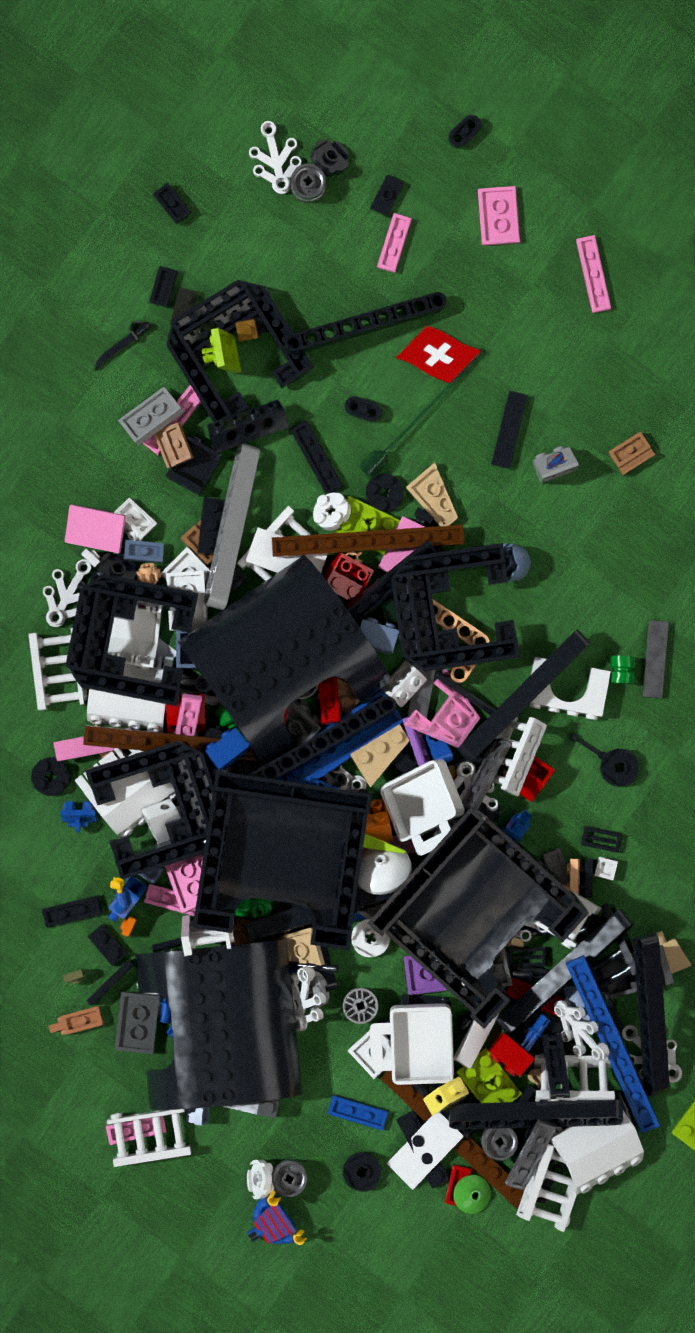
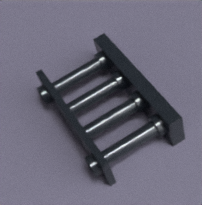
M609 903L600 906L602 909L601 916L582 926L574 941L578 944L585 940L584 934L604 923L617 911L615 906ZM627 932L617 940L618 950L589 965L598 987L604 995L611 994L608 985L628 974L636 976L634 947ZM621 956L624 957L627 962L626 967L604 979L600 968Z

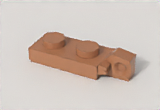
M96 1006L63 1015L57 1018L58 1023L49 1025L50 1033L61 1031V1035H68L104 1025L100 1007Z

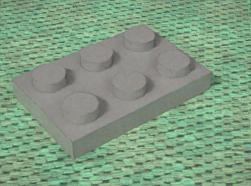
M163 387L118 421L136 445L139 446L183 414L184 411L166 388Z

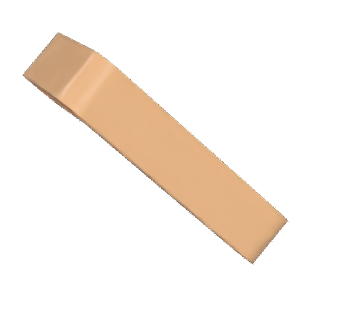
M433 600V605L438 608V613L435 615L438 626L444 630L457 628L458 639L466 645H475L477 638H483L486 643H489V638L484 633ZM450 616L454 619V624L446 626L443 619ZM467 627L470 630V635L467 637L461 636L459 633L460 628ZM476 664L452 668L450 673L451 679L456 683H463ZM457 669L462 670L464 678L456 679L454 671Z

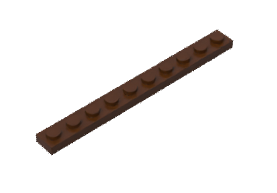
M463 525L272 537L273 557L412 548L419 547L427 540L433 546L464 544Z
M85 725L83 745L146 751L179 740L203 752L204 757H206V747L213 741L218 742L221 738ZM251 746L250 750L238 759L260 762Z
M387 1071L380 1078L425 1122L428 1121L432 1114L423 1100L424 1097L411 1084H395L392 1080V1071ZM463 1137L453 1149L518 1210L524 1190L507 1186L505 1180L509 1174L470 1137L467 1139Z

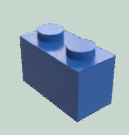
M236 728L232 731L230 729L225 731L218 742L213 741L206 747L205 755L218 771L223 772L250 750V745Z

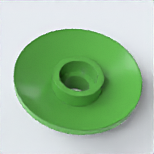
M478 1175L463 1177L458 1181L454 1189L455 1204L461 1211L468 1214L482 1211L490 1201L491 1190L489 1184ZM474 1192L477 1193V1197L475 1199L472 1198V1194Z

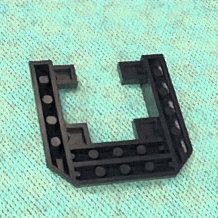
M237 280L172 320L166 346L213 422L244 412L249 407L240 392L223 401L204 369L214 364V361L206 364L203 356L206 355L202 354V349L211 348V329L219 328L232 333L237 330L236 322L255 319L258 337L268 331L287 362L272 371L281 389L299 380L314 368L305 352L293 356L285 352V341L293 332L268 291L262 285ZM289 342L291 348L298 347L296 342Z
M503 543L411 556L405 559L391 578L403 657L424 672L520 658L514 620L494 623L497 637L495 642L459 647L457 628L437 631L432 594L451 591L448 575L450 572L486 567L488 585L508 583Z
M102 574L80 589L66 659L67 668L81 688L177 707L184 669L164 666L161 683L123 676L126 658L107 653L114 618L133 622L137 604L174 612L171 629L190 633L198 593Z
M177 740L85 770L97 806L116 800L111 782L148 771L153 788L172 782L183 815L182 818L165 823L170 838L168 841L137 851H133L128 835L109 841L121 879L204 854L214 785L203 752Z

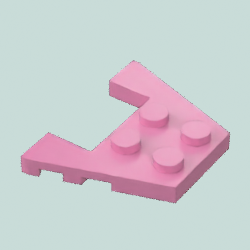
M446 669L442 671L443 674L449 677L450 673ZM436 679L434 684L449 697L431 722L420 712L414 710L404 725L458 748L480 717L466 698L464 699L462 695Z

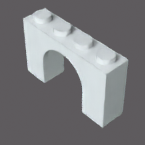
M534 657L531 674L546 659ZM591 668L586 692L577 701L564 702L558 699L553 694L549 684L529 704V707L534 709H540L541 706L548 707L550 712L559 713L560 710L567 711V715L578 717V714L586 715V719L597 720V717L601 718L603 715L611 671Z

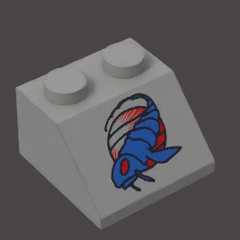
M564 446L553 449L554 453L547 455L544 452L535 456L536 459L532 463L540 484L577 470L579 464L570 447L564 448Z

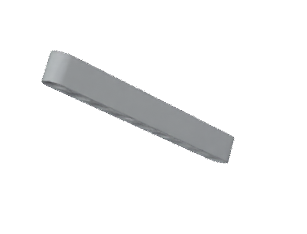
M245 443L238 445L204 597V605L224 610L228 602L260 454L258 447Z

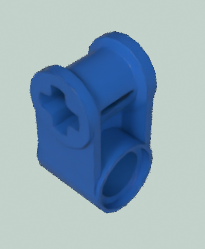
M425 735L424 739L432 760L442 759L446 763L453 760L452 752L447 743L438 739L435 742L433 739L430 740L431 736Z

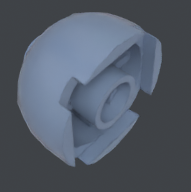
M503 544L508 582L524 578L531 566L527 550L521 545Z

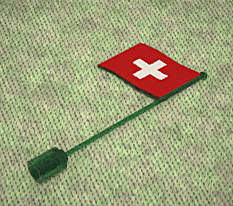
M426 326L395 358L407 362L429 376L449 384L384 451L374 450L359 465V468L370 479H373L388 464L386 460L388 456L386 454L483 354H486L485 349L481 348L478 350L467 346L441 330Z

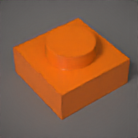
M129 916L128 919L125 918L120 927L123 930L121 934L130 937L138 919Z

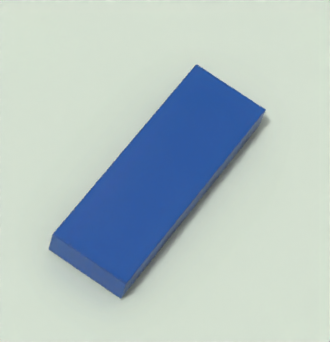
M333 1095L327 1114L383 1131L388 1111Z

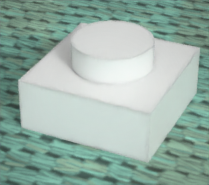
M85 549L81 555L93 567L98 569L101 557L94 550L89 552Z
M599 857L594 876L614 880L618 862Z

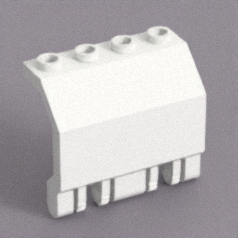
M137 604L133 622L114 618L107 654L126 658L125 668H129L131 665L138 666V669L150 670V667L153 668L158 647L162 609H151V607L147 606L142 608Z
M159 655L157 658V667H150V670L138 669V666L131 665L129 668H124L123 676L161 683L163 656ZM165 656L164 666L173 667L174 657ZM89 689L87 721L93 724H110L113 727L125 726L133 730L146 729L152 732H163L166 704Z
M120 748L114 749L120 759L125 757ZM130 750V751L132 752L130 755H133V754H136V753H140V752H143V751H141V750ZM111 751L98 762L102 765L118 760V758ZM148 771L111 782L116 800L97 806L93 791L85 778L80 775L75 779L102 818L119 837L131 835L136 826L146 823L141 811L142 809L167 799L171 801L177 799L172 782L153 788Z
M624 1110L623 1123L620 1125L567 1127L564 1130L561 1127H557L550 1140V1143L555 1146L569 1169L573 1180L572 1189L576 1195L581 1192H588L592 1186L598 1183H605L614 1174L616 1176L622 1174L631 1165L633 1167L637 1166L642 1162L644 1155L636 1129Z

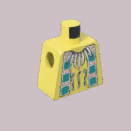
M457 1077L435 1089L423 1100L432 1116L449 1108V1106L462 1101L469 1094V1091L462 1079ZM440 1096L442 1097V1103L437 1100Z

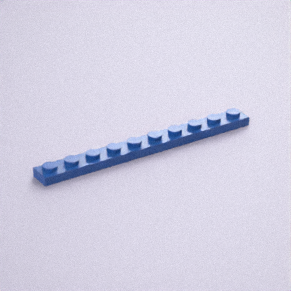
M585 955L567 961L566 966L591 1021L596 1022L598 1025V1037L601 1043H604L609 1049L608 1059L641 1132L644 1133L660 1127L659 1120Z

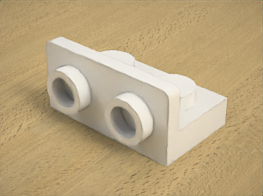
M130 498L114 512L126 515L124 533L130 540L142 541L157 525V522Z
M405 660L390 677L391 682L381 688V690L386 695L393 697L400 707H403L427 679Z

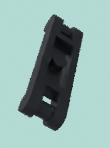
M556 1032L555 1035L541 1034L550 1100L562 1096L563 1098H570L562 1033ZM556 1042V1045H549V1043ZM562 1084V1089H556L555 1085Z

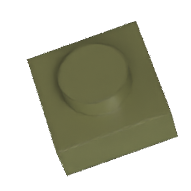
M83 969L63 975L65 983L70 981L72 985L81 982V977H84L85 974Z

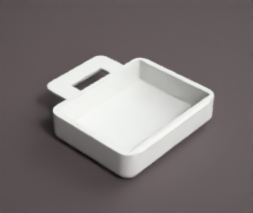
M442 759L429 761L386 783L380 789L398 839L402 842L412 840L418 855H424L432 851L451 830L449 822L464 814V806L448 766ZM438 827L440 828V834L423 841L422 835Z
M448 1004L394 1005L390 1009V1023H374L371 1025V1067L374 1071H392V1080L397 1085L447 1083L453 1080L452 1014ZM390 1034L391 1059H383L382 1035Z

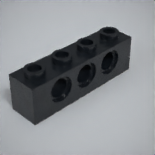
M275 400L222 420H217L208 424L207 427L211 443L216 452L219 453L288 428L285 409L279 400Z

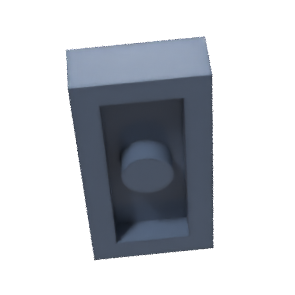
M125 540L124 560L162 563L164 543Z

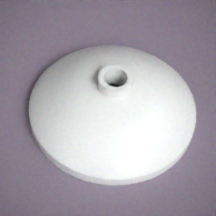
M369 849L363 853L358 880L359 887L368 893L378 895L398 890L411 875L412 864L408 854Z

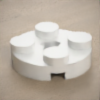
M339 493L321 495L318 497L314 507V521L324 530H336L340 528L339 525L343 521L346 523L349 519L351 506L347 499ZM334 508L335 512H332L330 515L329 511Z
M365 919L354 927L351 937L352 945L360 955L376 957L387 949L390 938L387 934L381 936L368 924L370 919ZM372 932L375 934L374 938L376 941H371L369 944L366 942L367 938L365 935H370Z
M253 1160L250 1164L253 1165L252 1169L247 1172L248 1190L253 1192L255 1196L252 1197L254 1199H263L274 1191L271 1175L273 1166L265 1160Z

